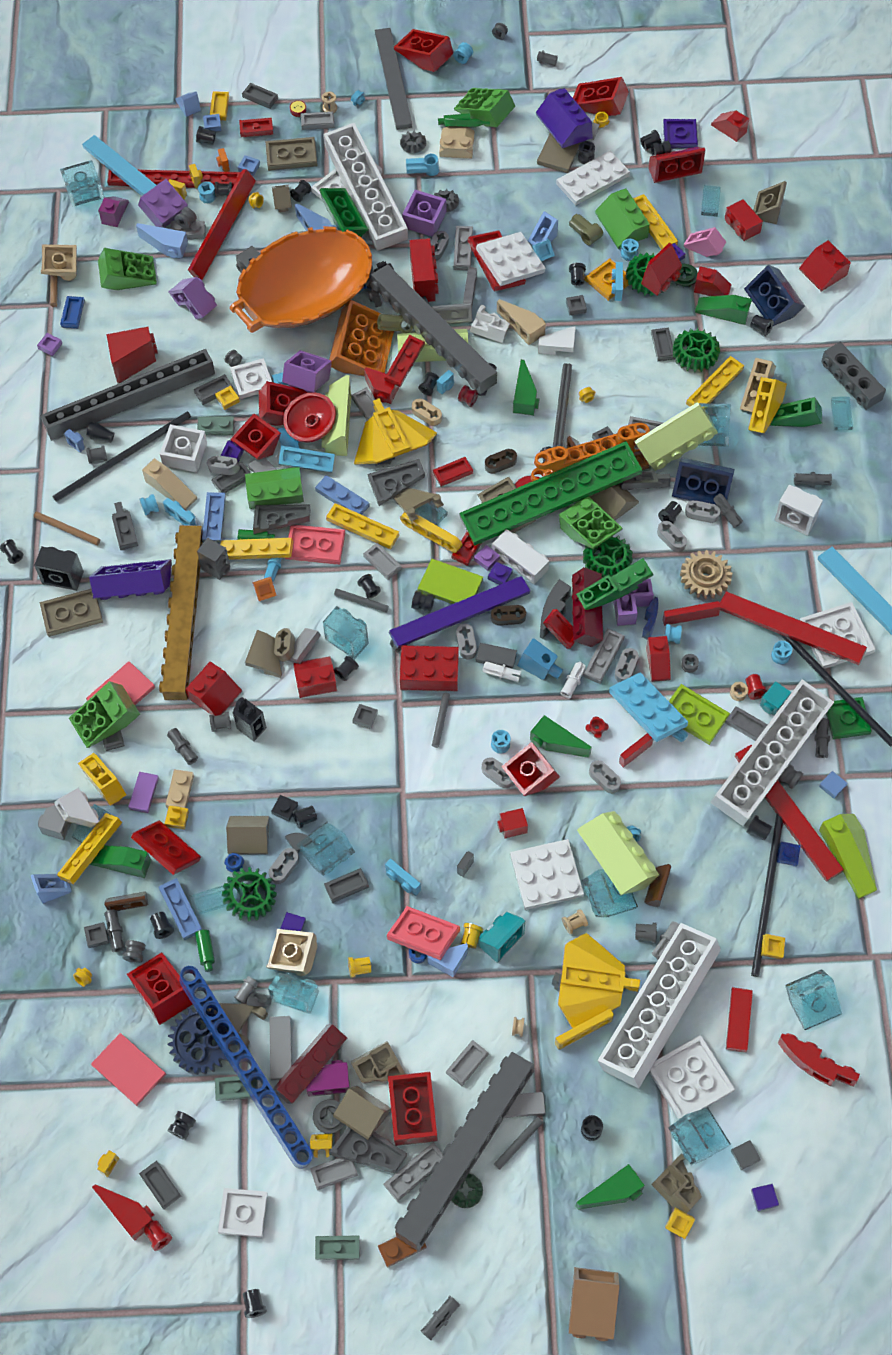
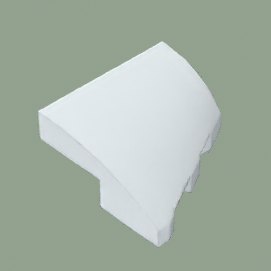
M481 305L471 325L470 332L503 343L510 323L501 319L495 313L489 314L485 311L486 307Z
M576 326L539 337L538 354L555 355L556 351L573 352Z

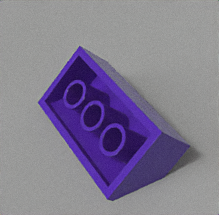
M565 88L549 93L536 111L537 117L562 148L593 138L592 121Z
M172 560L101 566L89 576L93 598L107 600L112 598V596L125 598L131 594H136V596H144L151 592L154 595L162 594L170 586Z

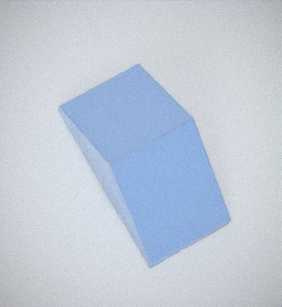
M197 91L175 98L186 117L201 111Z
M544 211L528 242L532 245L550 239L551 242L558 234V220Z
M33 874L31 876L36 893L42 904L72 892L70 884L61 880L57 874Z
M467 943L448 948L441 960L427 955L428 964L454 977L468 954Z

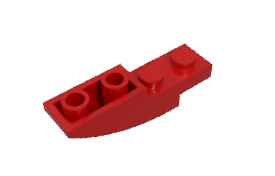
M781 1034L778 1044L799 1068L810 1076L829 1086L835 1080L852 1087L858 1082L860 1074L855 1072L854 1068L837 1065L830 1058H820L822 1049L818 1048L816 1044L800 1041L793 1034Z

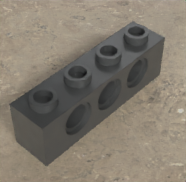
M841 341L824 351L821 360L823 366L833 374L837 381H840L848 393L853 395L859 405H862L867 410L883 400L886 389Z

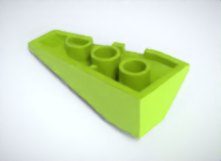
M839 814L823 821L819 832L833 856L844 869L843 873L858 899L877 891L865 832L855 814Z

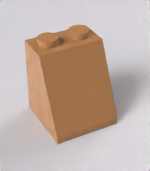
M574 1267L569 1334H573L576 1338L591 1336L599 1341L614 1339L619 1294V1275L617 1272Z

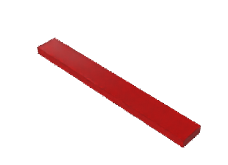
M137 169L156 185L165 179L168 181L171 179L184 183L186 188H195L190 171ZM109 170L108 186H129ZM201 171L203 176L201 183L211 182L215 187V182L224 184L233 182L234 186L241 172Z
M247 169L241 171L190 264L188 271L193 277L203 280L252 190L256 180Z
M727 591L720 602V610L856 665H860L867 650V647Z
M752 745L735 753V758L739 763ZM777 780L764 798L775 813L781 817L786 828L826 882L842 873L844 869Z

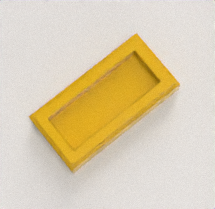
M213 91L210 115L219 114L221 121H226L229 92Z

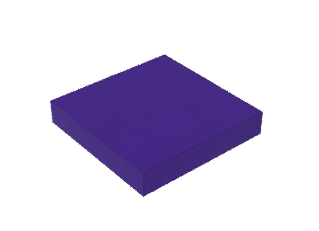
M663 119L664 141L669 140L671 148L698 147L696 119Z

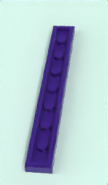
M520 576L389 630V635L398 649L401 645H408L492 610L494 607L528 595L531 590L523 577Z

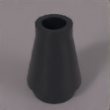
M91 422L86 435L90 439L111 443L115 433L97 422Z

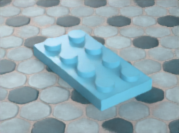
M641 672L610 687L609 693L656 742L687 727L688 721Z

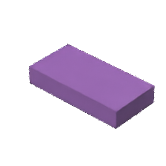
M139 772L129 803V810L149 813L159 780L158 775Z

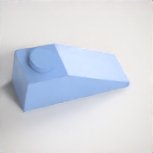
M137 223L136 228L141 239L166 256L183 258L188 245L186 232Z

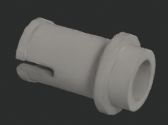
M249 976L243 979V985L234 996L235 999L243 1004L246 1003L253 990L258 988V982Z

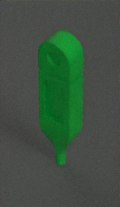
M445 118L446 126L478 127L490 125V122L479 119Z

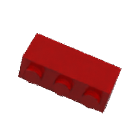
M694 147L651 156L648 168L654 183L701 174L705 158V148Z

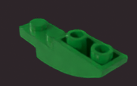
M644 558L612 577L610 575L605 576L576 595L585 610L593 609L638 589V584L652 577L653 572Z

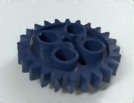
M188 1008V1015L181 1013L183 1018L181 1021L175 1019V1022L178 1024L177 1027H170L174 1034H169L168 1037L173 1039V1041L167 1045L174 1049L169 1054L176 1055L173 1061L176 1063L180 1062L179 1067L182 1069L186 1067V1071L189 1073L193 1070L194 1074L198 1075L201 1069L202 1073L206 1075L208 1068L215 1072V1065L222 1068L221 1060H228L219 1045L212 1046L214 1037L207 1027L204 1030L200 1029L203 1020L197 1010L194 1012L191 1008ZM210 1009L206 1010V1014L210 1017L217 1015L215 1009H211V1011ZM220 1026L217 1028V1032L225 1035L228 1033V1029ZM187 1034H191V1040L188 1043H184V1037ZM201 1036H203L204 1041L202 1044L200 1043L201 1040L199 1039ZM203 1050V1056L196 1060L195 1055L197 1051Z

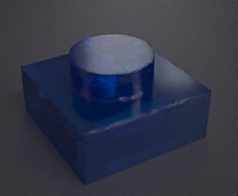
M781 841L777 863L797 866L801 845Z

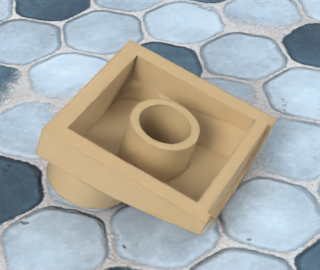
M447 126L443 128L439 157L472 159L475 131L463 126Z
M42 244L41 274L60 276L66 281L75 279L77 276V245Z
M277 929L270 959L266 967L272 970L295 973L297 976L307 975L311 971L317 950V936L311 932Z

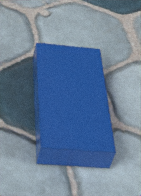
M66 297L60 322L61 327L79 328L85 302L84 297Z

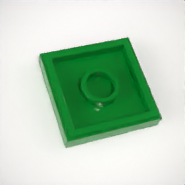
M863 697L854 698L866 711ZM844 699L834 701L826 713L832 739L870 735L872 732L871 727Z

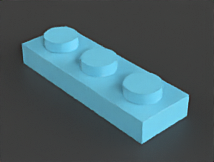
M281 446L278 465L332 473L335 454Z

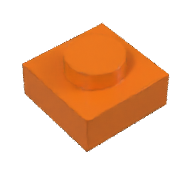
M218 149L219 156L216 157L218 167H222L223 172H230L225 149Z
M271 577L252 582L258 601L277 596Z

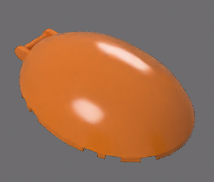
M323 226V229L313 230V227L307 228L308 231L298 234L296 231L283 236L261 250V254L257 258H252L249 261L250 264L246 270L243 269L238 278L239 282L236 291L239 300L232 303L229 309L232 313H236L251 333L264 326L293 328L308 325L328 317L346 305L363 288L368 280L372 269V254L367 243L352 231L346 230V232L337 230L336 227ZM242 309H245L246 312L249 314V316H250L254 321H252V320L244 313V311H243Z

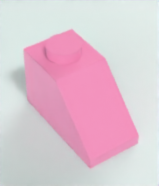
M716 227L691 233L684 243V247L706 257L717 256L723 251L722 248L726 241Z

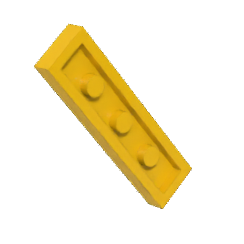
M642 194L633 198L649 222V233L662 250L669 242L678 245V240L647 197Z
M730 356L687 399L686 405L691 407L698 402L705 409L744 369V365Z
M334 503L326 516V521L390 550L400 536L399 531Z
M292 538L221 540L220 545L226 547L229 560L292 557L294 541Z
M105 813L61 868L57 876L63 881L74 884L110 837L116 832L122 821L118 817Z

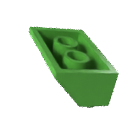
M627 188L610 194L595 210V214L618 249L622 248V242L626 239H634L638 242L648 238L650 224Z
M299 467L245 474L247 499L250 509H255V505H286L304 502Z

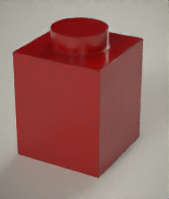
M523 808L500 813V820L497 821L499 833L503 832L504 839L528 833V824Z

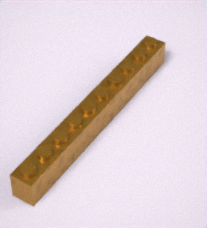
M179 525V532L175 534L177 548H174V559H176V562L172 565L174 581L170 582L172 597H169L168 607L171 609L170 614H167V625H169V628L165 631L167 647L163 648L165 664L161 666L163 681H160L159 691L163 694L164 700H188L186 688L189 685L201 569L197 550L203 544L202 526Z

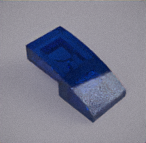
M657 597L653 598L645 612L644 620L648 622L643 628L642 638L648 640V637H651L656 624L659 604Z

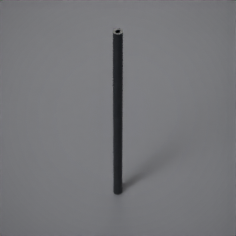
M187 411L54 494L52 496L53 499L57 502L167 433L170 425L178 426L191 418L190 413Z
M779 634L891 747L892 737L796 640Z
M777 813L751 976L759 977L762 941L763 935L766 934L783 826V821Z

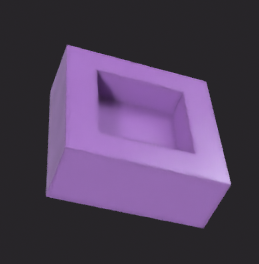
M46 333L37 344L39 350L53 356L62 345V340Z
M487 545L474 556V561L487 571L500 559V555Z

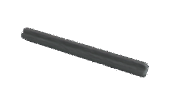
M564 363L562 367L553 447L563 446L572 364Z

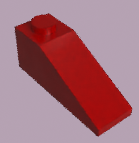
M96 1184L92 1186L134 1241L144 1234L145 1227L153 1222L152 1217L154 1213L147 1205L142 1207L139 1202Z

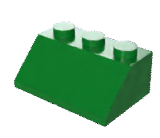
M321 188L319 190L322 201L338 230L342 232L349 230L360 237L368 231L346 188Z

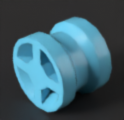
M462 42L458 49L454 51L453 56L457 62L465 64L469 57L472 56L473 49L469 44Z
M203 182L198 186L201 202L208 204L216 199L213 183Z
M634 239L624 240L622 242L621 257L630 261L634 256H638V242Z
M151 494L148 498H139L145 516L149 515L150 512L159 511L154 494Z
M666 624L665 636H667L668 643L680 644L682 626L672 627L670 624Z
M786 641L775 643L771 654L772 660L777 664L787 663L792 654V646Z
M505 730L495 731L491 738L492 750L499 754L506 753L510 748V734Z

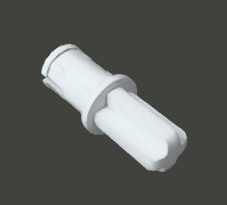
M485 662L483 666L484 673L500 677L499 679L505 678L516 681L517 683L520 677L513 676V674L521 676L522 672L521 670L505 667V664L501 666Z
M582 662L575 663L570 675L566 677L567 681L560 692L565 698H572L577 685L581 683L580 679L586 669Z

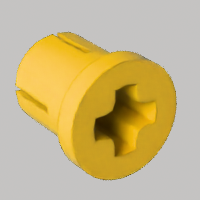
M464 923L463 928L465 930L461 945L467 943L468 948L476 949L480 934L483 933L484 929L478 925Z
M348 957L350 977L354 978L355 975L371 973L370 958L353 959V957Z

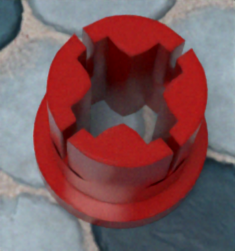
M752 674L745 679L750 699H760L765 695L767 689L763 686L760 675Z
M157 1220L151 1222L144 1229V1233L152 1243L151 1247L154 1251L164 1248L172 1240L171 1234L169 1232L166 1233Z

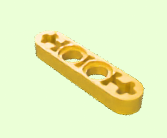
M405 512L400 516V520L405 526L447 550L456 553L461 548L462 542L460 539L416 514L418 519L412 522Z

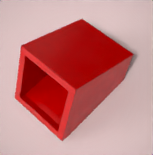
M148 326L106 334L117 383L125 381L156 362L155 354H158L154 333H150Z

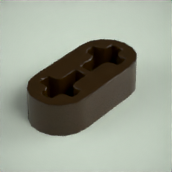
M505 449L488 456L485 459V470L488 473L494 474L513 467L517 463L516 451Z
M521 605L497 606L491 611V621L495 625L521 624L526 620V609ZM516 612H519L520 617H516ZM497 613L501 614L500 619L497 617Z

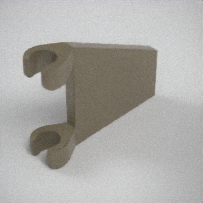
M407 488L393 497L411 522L418 519L415 509L428 502L433 501L437 508L444 505L439 494Z
M219 1003L242 1041L248 1047L250 1041L239 1032L251 1013L265 1020L268 1015L266 1009L261 1006H249L247 1004Z

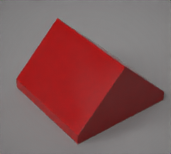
M253 414L230 440L255 459L260 460L274 454L281 432L256 414Z

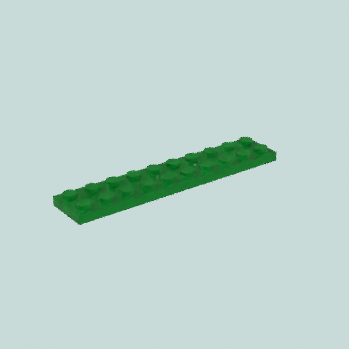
M627 441L460 512L459 516L475 546L501 535L505 530L515 529L642 474V468Z

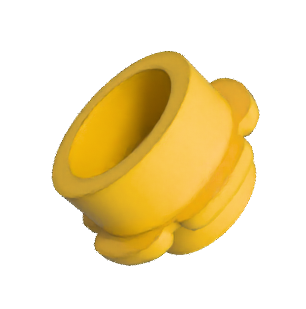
M605 112L597 113L593 120V123L600 124V128L607 126L610 122Z
M259 192L252 193L249 196L250 206L253 209L262 207L264 202L263 196Z
M591 387L582 389L579 392V400L585 403L591 402L594 399L595 390H592Z
M87 968L76 969L77 972L73 974V977L79 985L85 987L92 982V974Z

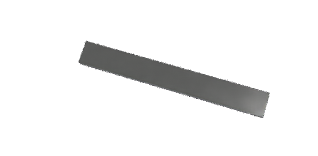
M391 28L376 29L375 37L396 130L412 128L396 51L394 50Z

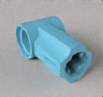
M430 153L425 155L424 158L406 159L407 174L426 173L428 176L437 175L439 173L438 156Z

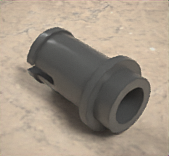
M544 50L538 52L537 61L540 64L543 62L556 66L557 55L545 53Z

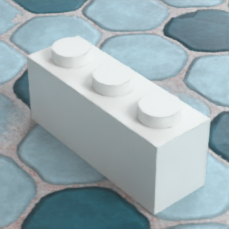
M505 530L492 543V550L500 555V559L533 584L549 570L548 558L544 554H539L535 551L531 544L522 541L514 532Z

